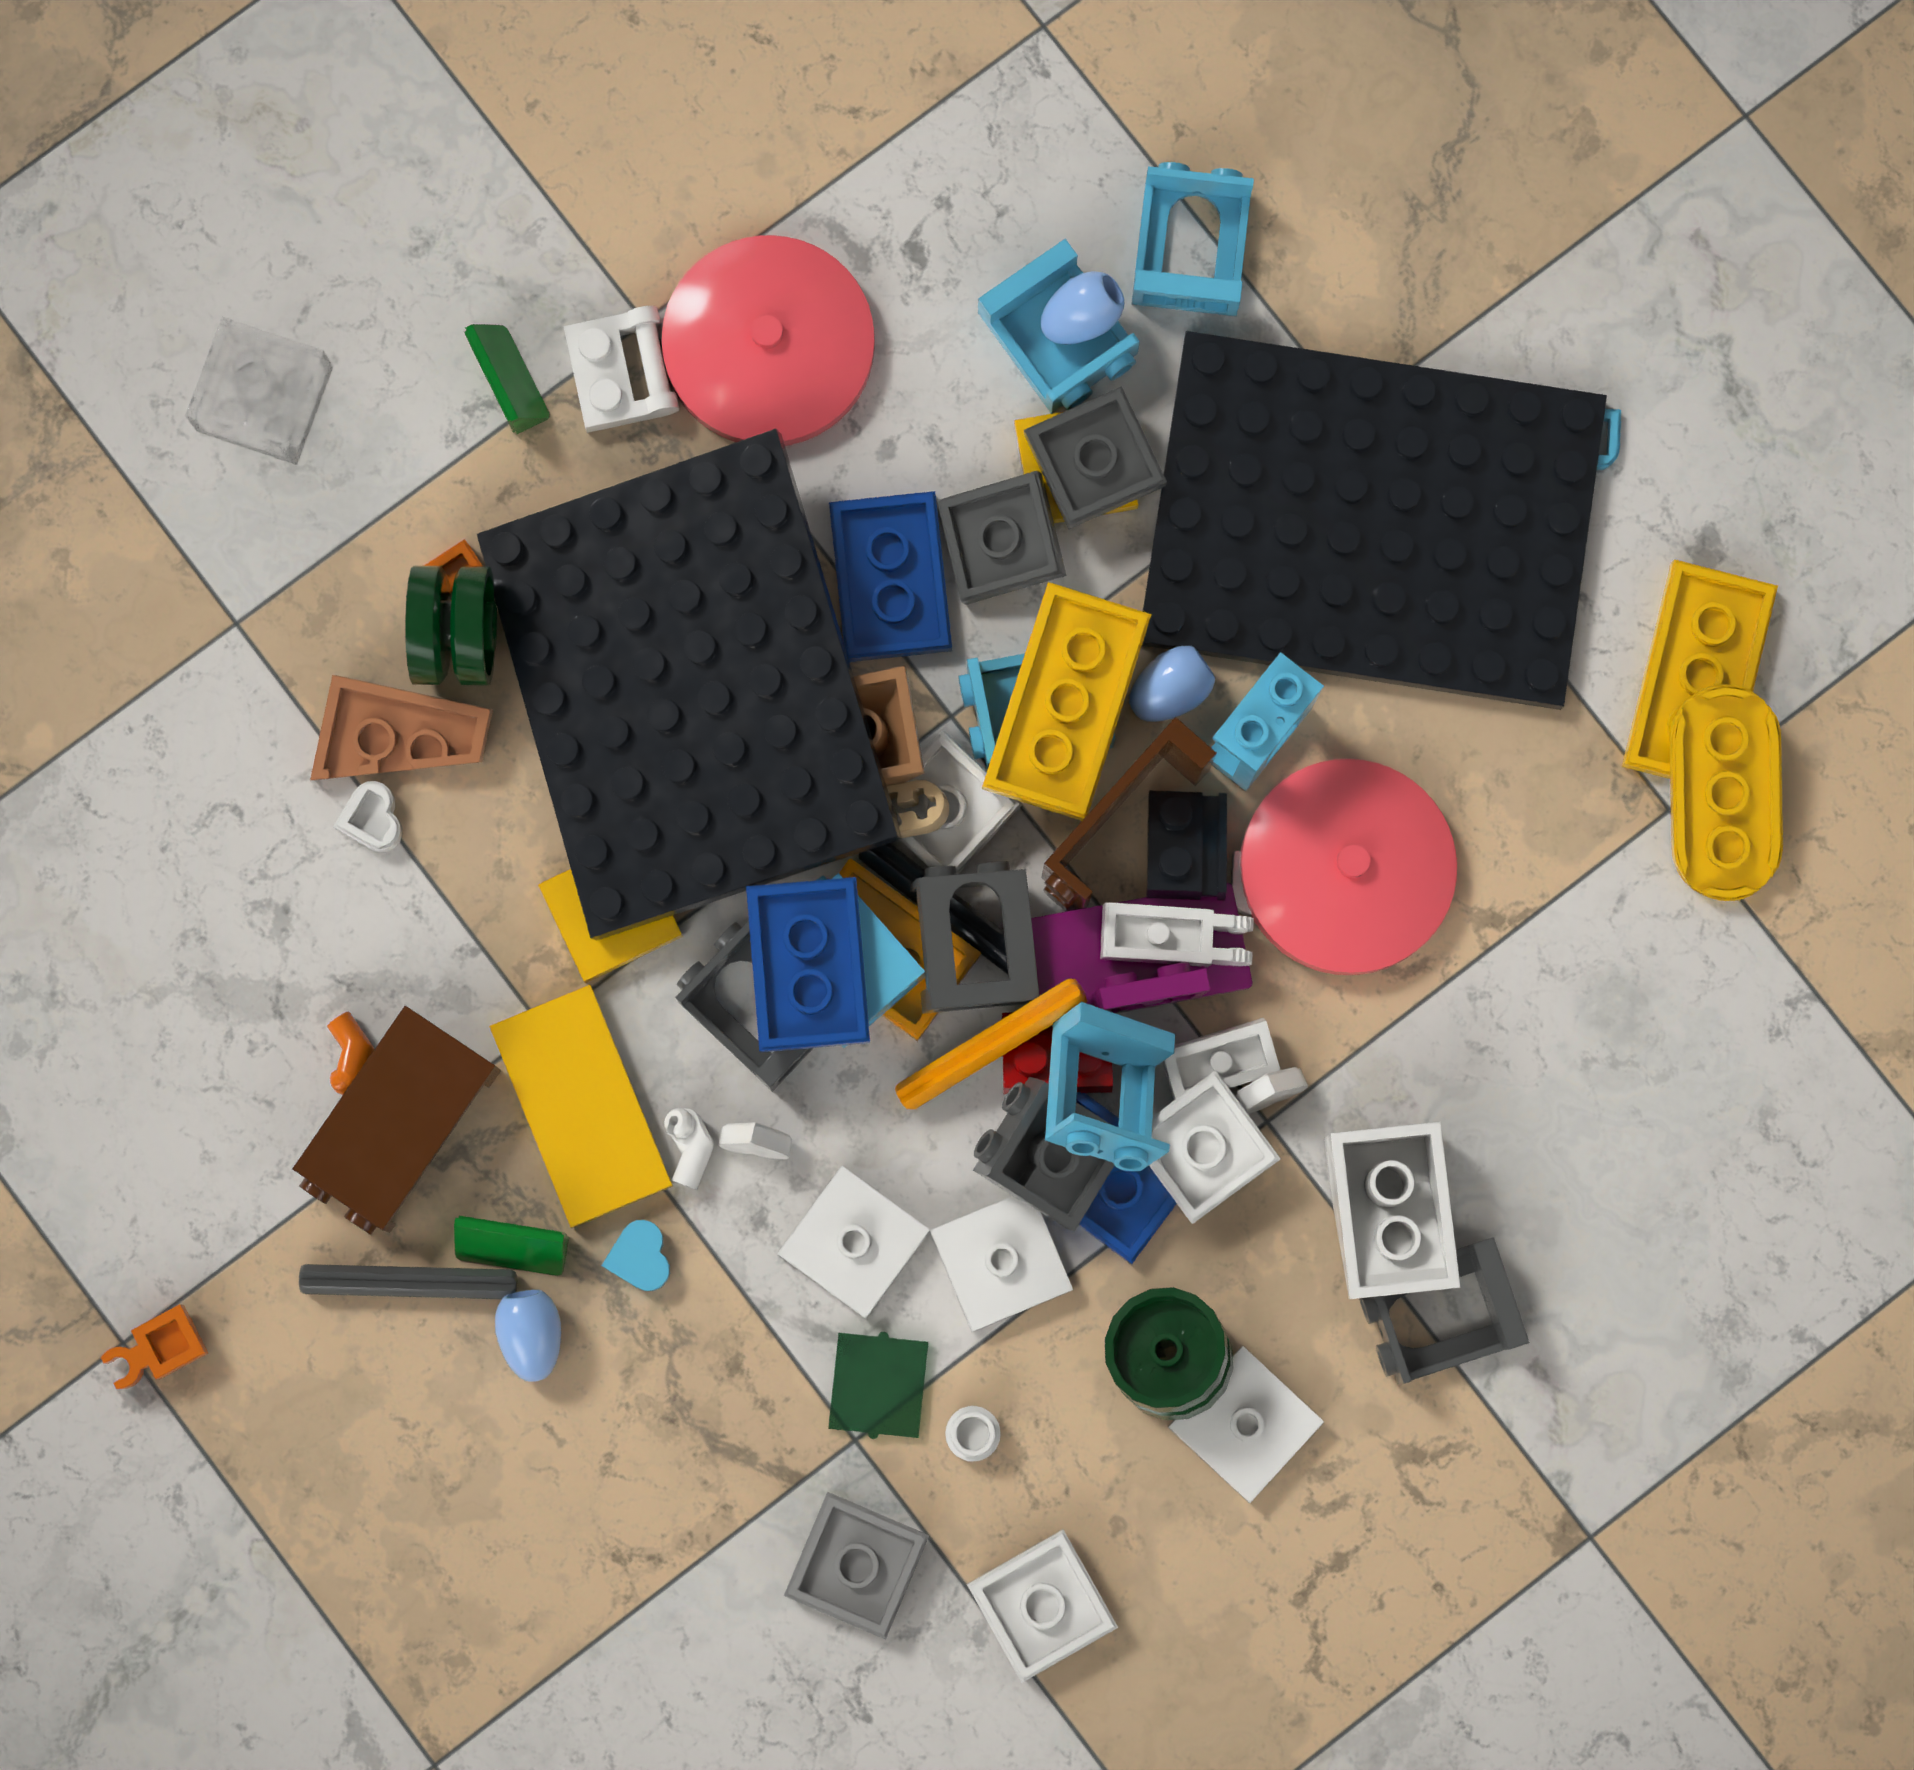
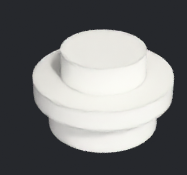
M967 1406L956 1411L949 1419L945 1432L946 1441L950 1450L957 1457L966 1461H980L989 1457L996 1450L1000 1441V1426L995 1416L988 1410L978 1406Z

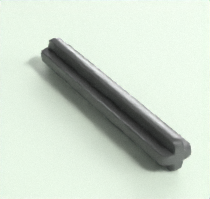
M304 1264L299 1272V1289L303 1294L502 1299L508 1294L517 1292V1274L510 1269Z

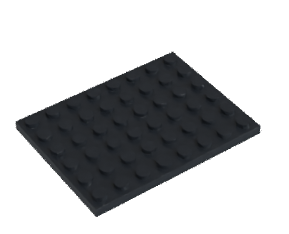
M1186 331L1163 473L1167 484L1161 488L1143 605V612L1152 615L1142 646L1168 650L1178 646H1193L1200 655L1271 665L1281 652L1304 671L1561 710L1565 703L1607 395Z
M777 429L477 533L485 566L491 567L493 573L494 598L591 939L597 941L746 891V886L765 885L902 839L782 434Z

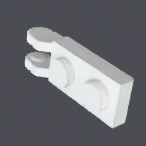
M1108 902L1103 905L1100 959L1160 964L1188 962L1190 966L1205 967L1211 964L1252 965L1253 954L1250 951H1246L1243 948H1213V930L1232 934H1245L1253 931L1254 918L1214 914V910Z

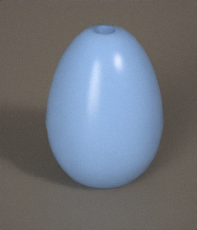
M1091 271L1079 274L1063 284L1046 304L1041 316L1042 332L1047 339L1057 344H1077L1094 339L1111 329L1121 317L1125 304L1123 293L1117 282L1104 272Z
M1178 646L1159 654L1138 676L1129 695L1130 707L1138 718L1147 722L1165 721L1181 716L1198 707L1209 696L1215 683V676L1195 647Z
M525 1290L504 1296L495 1314V1333L505 1361L511 1370L524 1381L535 1382L547 1378L556 1365L561 1344V1320L555 1303L542 1290Z

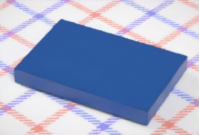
M935 491L829 502L843 641L849 662L951 652L952 641Z
M856 877L746 886L760 1053L870 1043Z
M1077 1092V1103L1109 1124L1119 1127V1118L1086 1093ZM1114 1165L1079 1226L1132 1265L1177 1203L1150 1166L1141 1171H1124Z

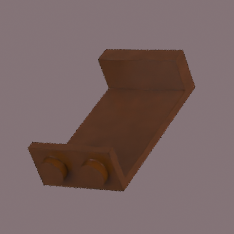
M1175 717L1046 860L1041 878L1045 881L1046 886L1043 891L1065 911H1068L1072 905L1077 910L1087 908L1093 891L1065 868L1163 758L1196 786L1210 771L1217 753Z
M405 1005L292 1168V1170L304 1177L299 1187L324 1204H327L331 1197L337 1199L349 1208L344 1217L368 1234L372 1235L376 1227L390 1233L396 1223L391 1221L482 1087L485 1085L490 1088L501 1072V1069Z

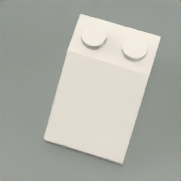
M1441 1122L1330 1133L1326 1136L1324 1140L1330 1191L1349 1299L1461 1288Z

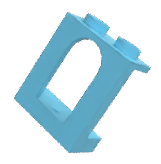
M1176 162L1160 163L1158 167L1148 166L1132 305L1237 316L1241 300L1243 282L1241 277L1254 178L1242 177L1243 174L1241 172L1228 168L1213 169L1211 173L1190 171V167ZM1198 196L1207 199L1215 206L1219 213L1220 230L1214 278L1162 272L1168 216L1171 208L1177 201L1185 197Z
M1280 652L1212 737L1215 744L1211 748L1217 753L1212 766L1244 791H1247L1311 711L1324 685Z
M1080 1002L1055 1021L1052 1031L1045 1141L1066 1147L1067 1151L1075 1155H1091L1112 1162L1118 1169L1124 1171H1141L1167 1154L1170 1144L1152 1138L1155 1067L1174 1054L1175 1034L1084 1002ZM1079 1052L1122 1066L1119 1127L1075 1113Z

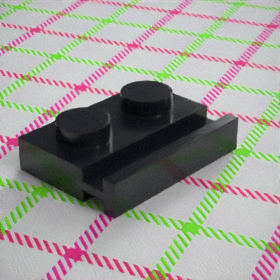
M1149 790L1146 898L1201 900V897H1217V900L1225 901L1227 893V793H1219V796H1203V792Z

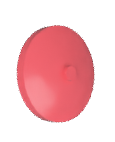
M760 235L742 238L722 245L705 255L687 271L675 288L667 305L662 327V351L667 374L676 395L688 412L699 423L710 431L733 442H739L777 429L782 434L785 446H789L814 438L830 429L857 402L866 386L873 365L875 351L874 326L869 304L861 287L848 269L836 258L817 246L799 239L776 235Z
M1334 759L1319 762L1294 772L1275 786L1263 799L1254 812L1243 837L1240 871L1243 892L1252 913L1251 916L1254 918V922L1260 931L1279 951L1292 960L1320 972L1335 975H1363L1387 969L1400 963L1422 947L1437 931L1450 908L1457 880V857L1454 840L1442 812L1432 798L1413 780L1379 763L1359 759Z

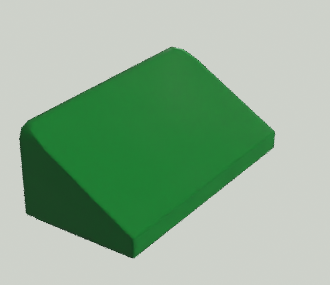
M472 324L465 327L466 331L464 333L512 432L519 434L548 420L550 413L509 330L503 325Z
M460 1215L459 1218H455L454 1223L455 1256L461 1261L555 1276L562 1275L564 1272L569 1237L564 1232Z

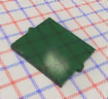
M838 1332L828 1429L868 1433L871 1439H876L879 1434L919 1438L928 1342L889 1338L886 1332H880L878 1336Z

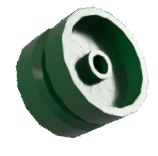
M442 566L411 567L406 594L405 643L407 667L412 685H440L448 674L451 657L454 674L461 685H489L491 683L497 644V607L494 598V580L491 567H461L454 578L452 598L449 579Z
M1174 1287L1149 1289L1128 1299L1112 1317L1104 1339L1105 1363L1116 1386L1140 1411L1162 1420L1190 1419L1210 1409L1226 1391L1233 1372L1232 1344L1214 1310L1197 1295ZM1175 1346L1177 1353L1171 1360L1160 1359L1166 1357L1164 1349Z

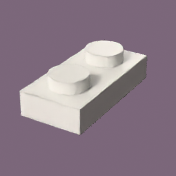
M1264 1018L1175 1044L1174 1054L1163 1061L1174 1100L1215 1070L1228 1088L1255 1081L1267 1073L1280 1070L1268 1024Z

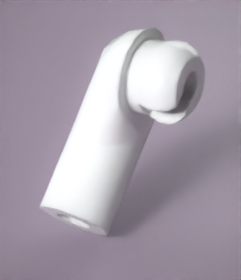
M675 1108L669 1111L664 1119L666 1133L672 1136L682 1154L672 1181L697 1190L713 1150V1139L701 1117L696 1112L686 1108Z

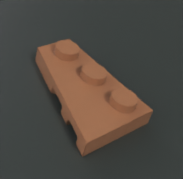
M332 675L310 780L480 763L483 761L493 709Z

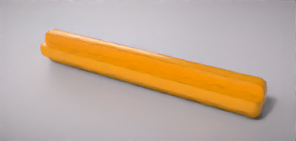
M1076 979L1064 980L899 1082L895 1087V1091L900 1102L906 1109H917L1047 1029L1080 1002L1087 1003L1088 1000L1082 986Z

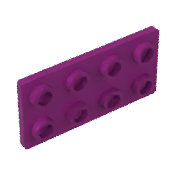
M1228 882L1225 901H1219L1217 897H1201V900L1144 897L1116 902L1214 910V914L1239 916L1233 886ZM1103 905L1031 918L1039 996L1064 980L1072 978L1076 979L1085 991L1088 1000L1087 1004L1117 1014L1246 990L1253 984L1249 966L1211 964L1205 967L1190 966L1188 962L1160 964L1100 959ZM1213 930V948H1243L1246 950L1243 934Z

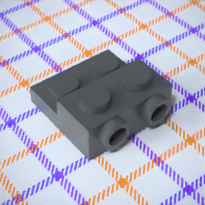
M1029 1077L1025 1084L1022 1082L1016 1083L1005 1096L1002 1109L1007 1112V1115L997 1131L989 1129L976 1144L974 1157L979 1161L973 1171L1015 1198L1026 1202L1066 1229L1075 1232L1114 1167V1163L1091 1155H1075L1067 1151L1066 1147L1045 1141L1049 1084L1045 1081ZM1076 1102L1075 1113L1109 1124Z

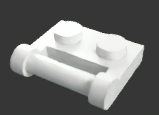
M642 306L634 308L627 313L564 326L587 433L664 417L679 411L677 395L675 392H670L656 328L661 324L656 306ZM636 333L649 392V397L634 401L621 336Z

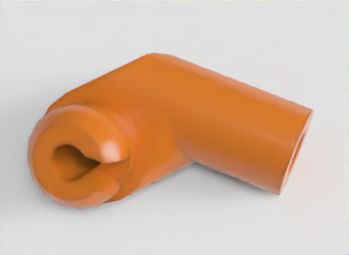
M349 1011L341 1014L327 1025V1028L342 1048L337 1070L333 1071L330 1076L332 1088L341 1095L345 1093L374 1051L373 1045Z

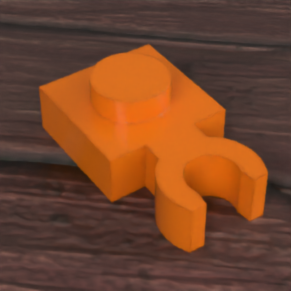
M179 1304L132 1329L131 1332L138 1345L133 1348H111L102 1355L101 1360L103 1364L112 1363L121 1357L127 1360L129 1363L128 1374L114 1382L116 1389H127L133 1387L141 1380L144 1370L150 1368L155 1379L160 1380L207 1355L208 1351L185 1306Z

